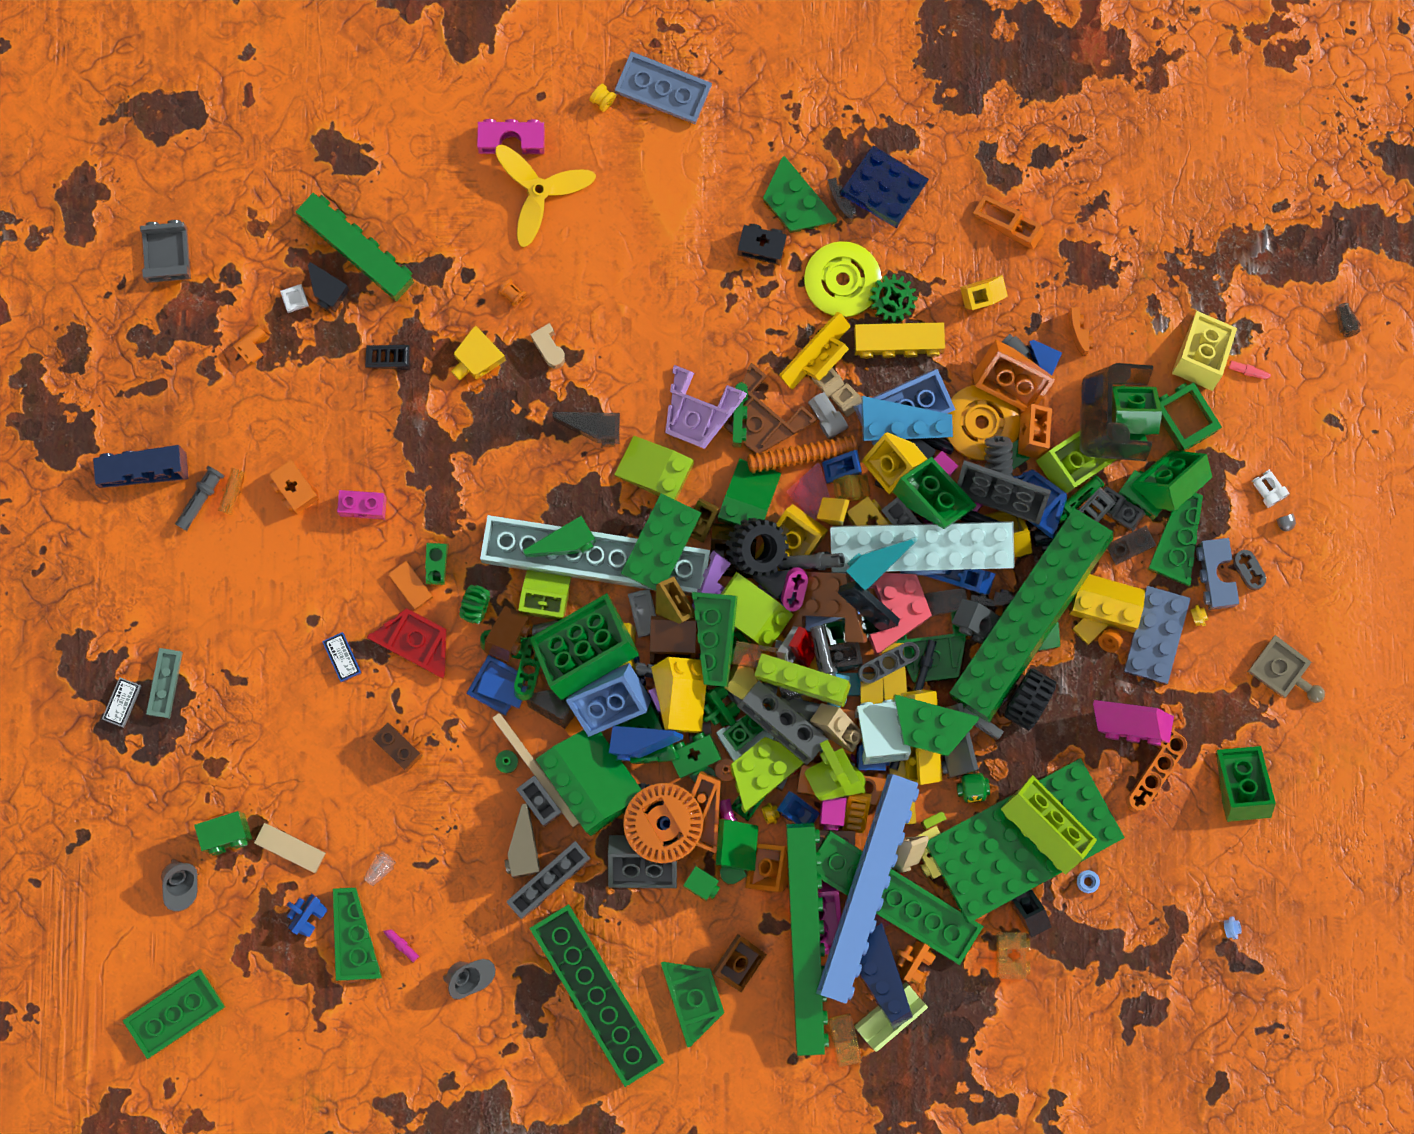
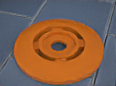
M670 783L650 785L638 792L627 806L623 823L625 836L631 848L642 858L655 863H672L690 854L698 844L703 831V814L696 799L684 788ZM664 801L663 805L654 807L648 814L645 813L651 805ZM665 816L670 819V827L668 829L660 830L657 827V820L660 817ZM679 833L683 834L679 840L670 845L663 846L664 842L675 839Z

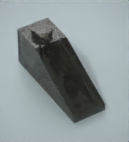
M553 412L554 421L596 443H602L601 446L614 447L615 444H620V413Z

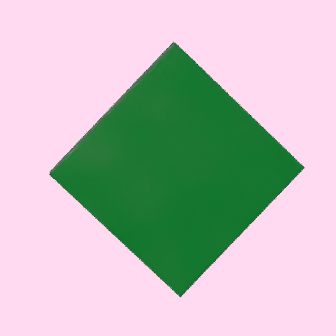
M719 819L716 865L755 871L758 826Z

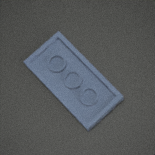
M631 51L614 91L616 94L696 125L712 83Z
M1150 586L1146 587L1143 612L1139 627L1132 637L1124 673L1168 684L1191 598Z

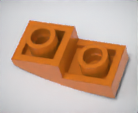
M1071 307L1068 312L1071 334L1080 354L1086 356L1089 349L1093 348V337L1089 336V329H1080L1084 326V315L1080 314V308Z

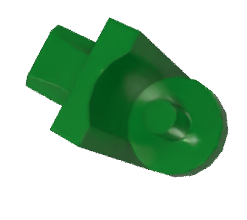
M717 686L711 690H706L704 722L711 720L714 725L719 723L722 727L726 725L733 726L736 723L734 718L740 713V709L734 702H730L726 706L722 702L728 696L725 687Z

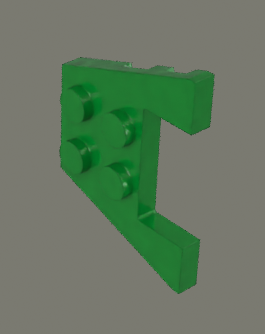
M957 610L950 611L951 623ZM952 624L953 634L907 639V635H904L896 642H913L919 647L918 658L905 666L913 683L916 681L920 668L918 664L920 657L924 655L928 639L936 641L937 644L932 657L934 659L932 668L928 670L925 682L959 677L967 636L959 632V627ZM909 646L904 647V657L907 659L913 658V648Z

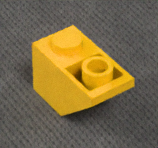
M1003 275L960 287L965 308L970 310L992 305L1008 297Z

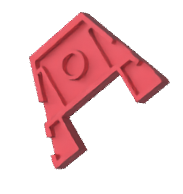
M884 573L868 588H874L878 600L900 618L897 627L869 635L868 638L875 656L932 616L917 574Z

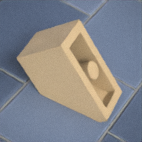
M928 836L904 837L902 845H898L896 851L898 855L897 862L891 869L897 870L898 873L910 871V866L918 864L929 841Z

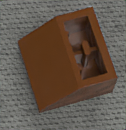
M651 616L650 664L656 665L667 657L695 659V617L679 624L662 616Z

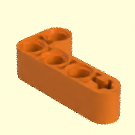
M1172 729L1169 743L1161 742V746L1154 745L1159 748L1158 752L1126 799L1127 807L1131 811L1139 812L1149 806L1185 752L1187 741L1175 730ZM1171 740H1177L1180 743L1179 751L1171 749ZM1159 758H1164L1168 762L1166 770L1159 768ZM1147 777L1155 779L1156 785L1153 789L1146 786L1145 780ZM1142 792L1148 793L1143 795L1140 800L1143 804L1135 806L1136 801L1133 798L1139 797Z

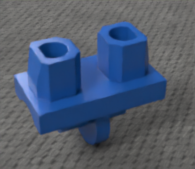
M312 893L306 902L300 897L295 904L289 901L287 906L291 910L287 917L291 920L293 919L288 928L296 935L300 933L310 937L315 926L307 921L308 918L313 914L321 919L328 909Z

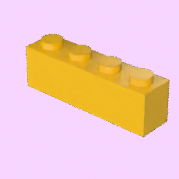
M944 323L855 325V355H860V358L864 359L873 358V355L893 358L897 354H904V357L908 358L917 357L918 354H927V357H938L945 350Z
M916 690L901 693L903 697L938 705L936 691ZM910 746L911 754L909 759L905 760L906 779L917 782L918 785L942 781L941 755Z

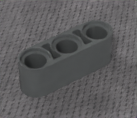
M906 642L865 663L858 670L859 680L864 684H871L910 664L918 658L919 647L913 642ZM906 646L914 650V656L911 659L903 656L902 652ZM885 657H891L894 660V667L892 669H886L883 666L882 662ZM866 667L874 670V677L871 680L863 677L862 671Z

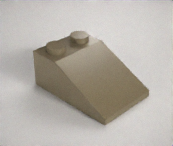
M522 804L508 851V859L504 860L506 872L511 874L513 878L535 875L541 871L530 810L527 804Z

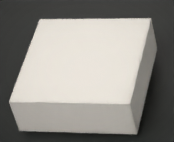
M301 284L280 291L288 313L309 306Z

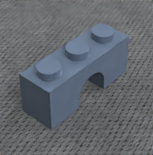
M1229 538L1202 541L1199 544V548H1196V555L1198 561H1201L1202 564L1200 580L1202 583H1205L1206 591L1203 592L1205 605H1208L1209 610L1236 607L1239 604L1236 582H1223L1216 573L1219 564L1229 563L1232 560Z

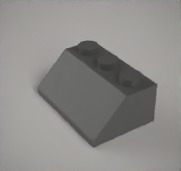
M962 703L946 707L965 713ZM968 732L949 756L942 755L943 775L947 774L948 779L975 773L978 770L970 733Z
M609 835L608 888H677V861L672 863L648 861L631 848L625 835ZM677 838L668 842H664L663 846H667L674 843L675 841H677Z

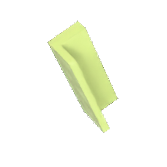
M907 982L903 984V988L912 1012V1019L893 1029L880 1007L877 1006L854 1026L875 1052L881 1049L928 1008Z

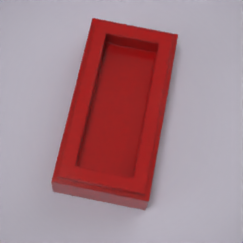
M798 627L789 647L799 665L809 668L816 655L814 644L807 630Z

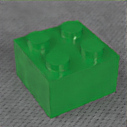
M240 811L194 825L201 851L209 853V855L215 856L225 853V848L228 847L235 849L248 845L247 841L253 840L246 815Z

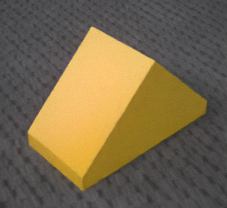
M823 497L817 519L832 526H843L850 500Z

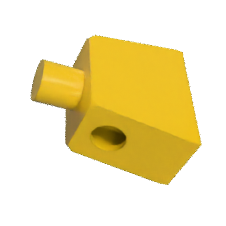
M475 326L454 352V356L459 364L451 372L459 381L468 373L477 380L506 361L505 355Z

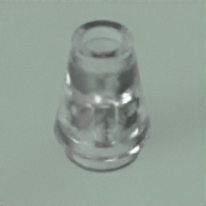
M383 851L379 855L376 854L366 875L363 877L364 880L370 885L375 886L376 883L394 869L395 860Z

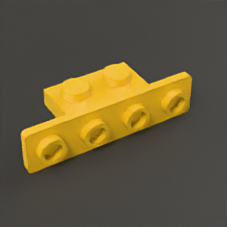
M837 312L780 373V378L790 389H794L806 375L820 381L849 350L843 342L839 341L850 328V324L841 313Z

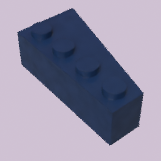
M180 445L141 451H124L122 454L116 455L103 453L99 457L93 458L95 485L99 488L188 479L187 454Z
M881 923L875 927L872 934L869 933L867 939L869 947L866 955H862L860 961L862 968L859 976L892 1028L895 1029L912 1019L913 1016L883 924Z

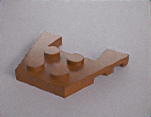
M751 363L742 383L748 386V400L743 403V406H747V419L742 420V428H747L746 441H742V443L754 454L757 452L761 454L763 451H767L815 423L817 418L801 406L791 419L785 422L752 394L765 380L767 375ZM734 412L724 424V428L732 435Z
M805 571L808 577V584L803 604L798 610L791 611L794 615L785 627L783 638L787 637L793 626L805 628L806 616L845 618V642H867L866 633L864 634L861 625L863 623L861 615L838 594L841 585L851 582L849 574Z

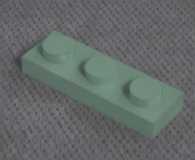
M159 648L147 715L170 719L183 652Z

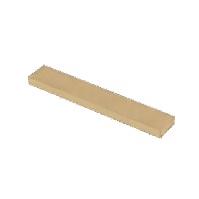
M501 714L495 715L493 717L495 723L573 828L578 826L580 823L517 735Z

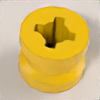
M601 84L592 93L589 101L599 105V109L604 112L612 105L617 95L614 92H609L607 86Z

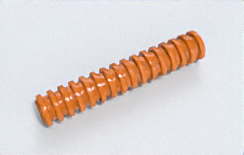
M850 435L849 438L843 436V439L837 437L836 440L832 438L828 442L823 440V443L816 441V444L810 442L809 445L803 444L801 447L799 445H796L795 448L789 446V449L784 447L782 450L776 449L775 452L769 450L768 453L763 451L762 454H759L757 452L753 456L748 454L747 462L750 472L754 474L755 471L760 473L764 469L769 471V468L775 470L776 467L781 469L783 466L789 467L790 464L792 466H796V463L802 465L803 462L807 464L811 460L812 462H816L817 459L823 461V458L829 460L830 457L834 458L853 450L858 451V445L854 435Z

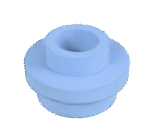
M1086 870L1078 875L1077 886L1082 892L1092 893L1098 889L1100 880L1095 872ZM1087 877L1092 880L1090 886L1084 884V879Z
M1234 917L1224 920L1227 938L1238 939V934L1242 933L1239 920L1236 921Z

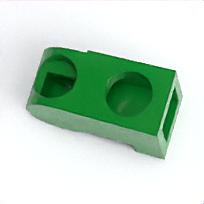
M426 544V584H445L449 544Z

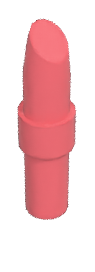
M1231 360L1228 365V369L1241 372L1250 377L1253 376L1264 380L1271 377V374L1249 364L1245 365Z

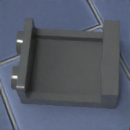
M170 220L167 224L147 222L145 226H140L143 239L144 269H142L144 280L147 283L191 279L188 230L185 223L180 220Z

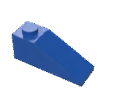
M982 569L945 570V574L924 576L989 595L995 573Z
M613 726L609 753L616 755L617 760L630 761V758H641L682 740L683 734L671 730Z

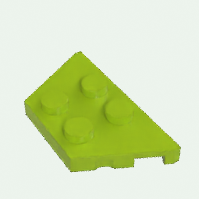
M768 737L762 738L730 766L736 781V790L742 802V811L746 813L805 763L781 743Z

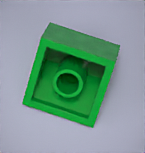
M1112 386V425L1114 433L1122 435L1159 434L1162 409L1157 387Z

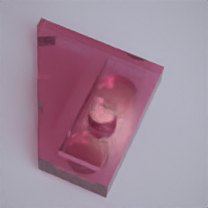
M817 463L786 493L807 515L819 523L821 520L817 519L822 498H830L821 466Z

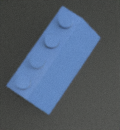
M938 369L930 370L871 397L942 413H950L955 410ZM862 402L853 407L862 425ZM871 440L873 445H875L879 441Z

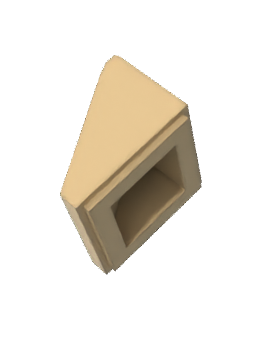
M832 368L820 381L813 377L811 378L821 392H825L828 398L844 386L841 376Z
M848 383L830 396L846 417L855 412L853 406L861 402L860 395Z

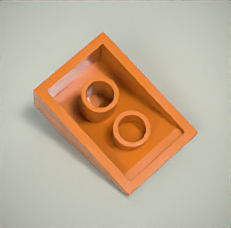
M998 340L994 341L972 374L975 387L1023 411L1031 404L1039 405L1055 381V377L1016 349Z

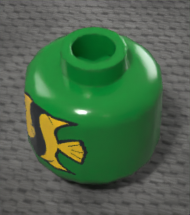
M982 773L963 775L961 783H956L958 797L962 796L965 803L984 802L987 796L990 795L989 779L985 778Z

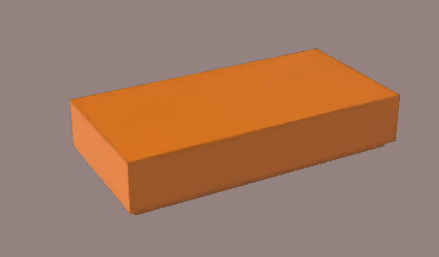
M407 561L388 574L414 610H417L433 598Z

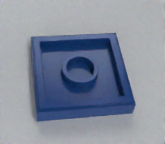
M488 655L466 694L506 716L511 705L477 693L485 671L513 682L516 680L518 671Z

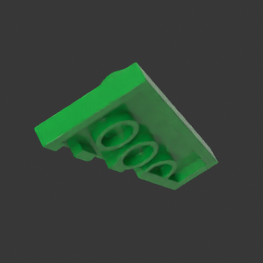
M1195 492L1179 509L1171 511L1148 567V570L1188 587L1191 585V573L1203 495Z
M692 592L695 605V620L698 627V643H700L701 650L700 658L704 685L728 687L738 596Z
M357 888L333 889L336 981L381 979V971Z

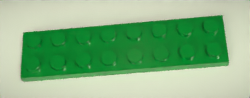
M829 830L816 851L820 852L821 866H817V875H821L824 882L848 896L862 850ZM890 869L888 875L891 877L888 888L883 890L881 897L883 898V905L876 914L960 965L984 926L975 920L967 923L962 912L893 869Z

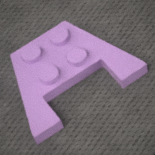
M674 365V384H671L670 390L672 401L671 405L668 406L665 433L705 449L743 401L747 393L727 385L719 405L714 406L686 395L694 373Z

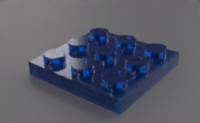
M872 146L842 189L840 195L897 228L929 179L877 147Z

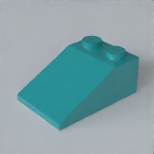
M913 537L866 552L863 555L858 553L847 563L850 567L846 572L864 590H867L918 540Z

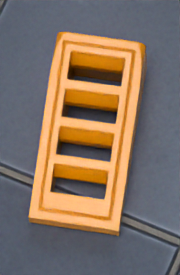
M860 793L848 796L845 807L844 826L842 827L844 831L864 833L872 794Z

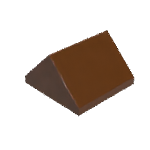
M737 934L712 973L739 992H742L767 954Z

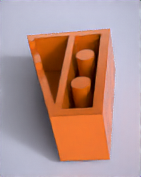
M701 771L691 793L698 802L703 814V831L696 846L717 854L722 779ZM679 833L676 838L680 839L683 834Z

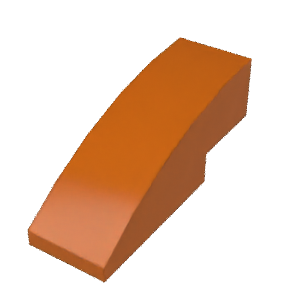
M986 195L983 196L973 212L983 222L1032 250L1035 249L1045 232L1041 224L1024 217L1022 212Z

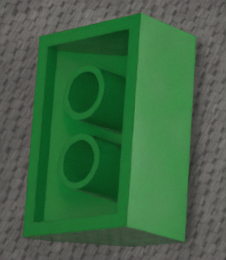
M1170 450L1133 482V487L1156 508L1175 511L1212 478L1207 454Z

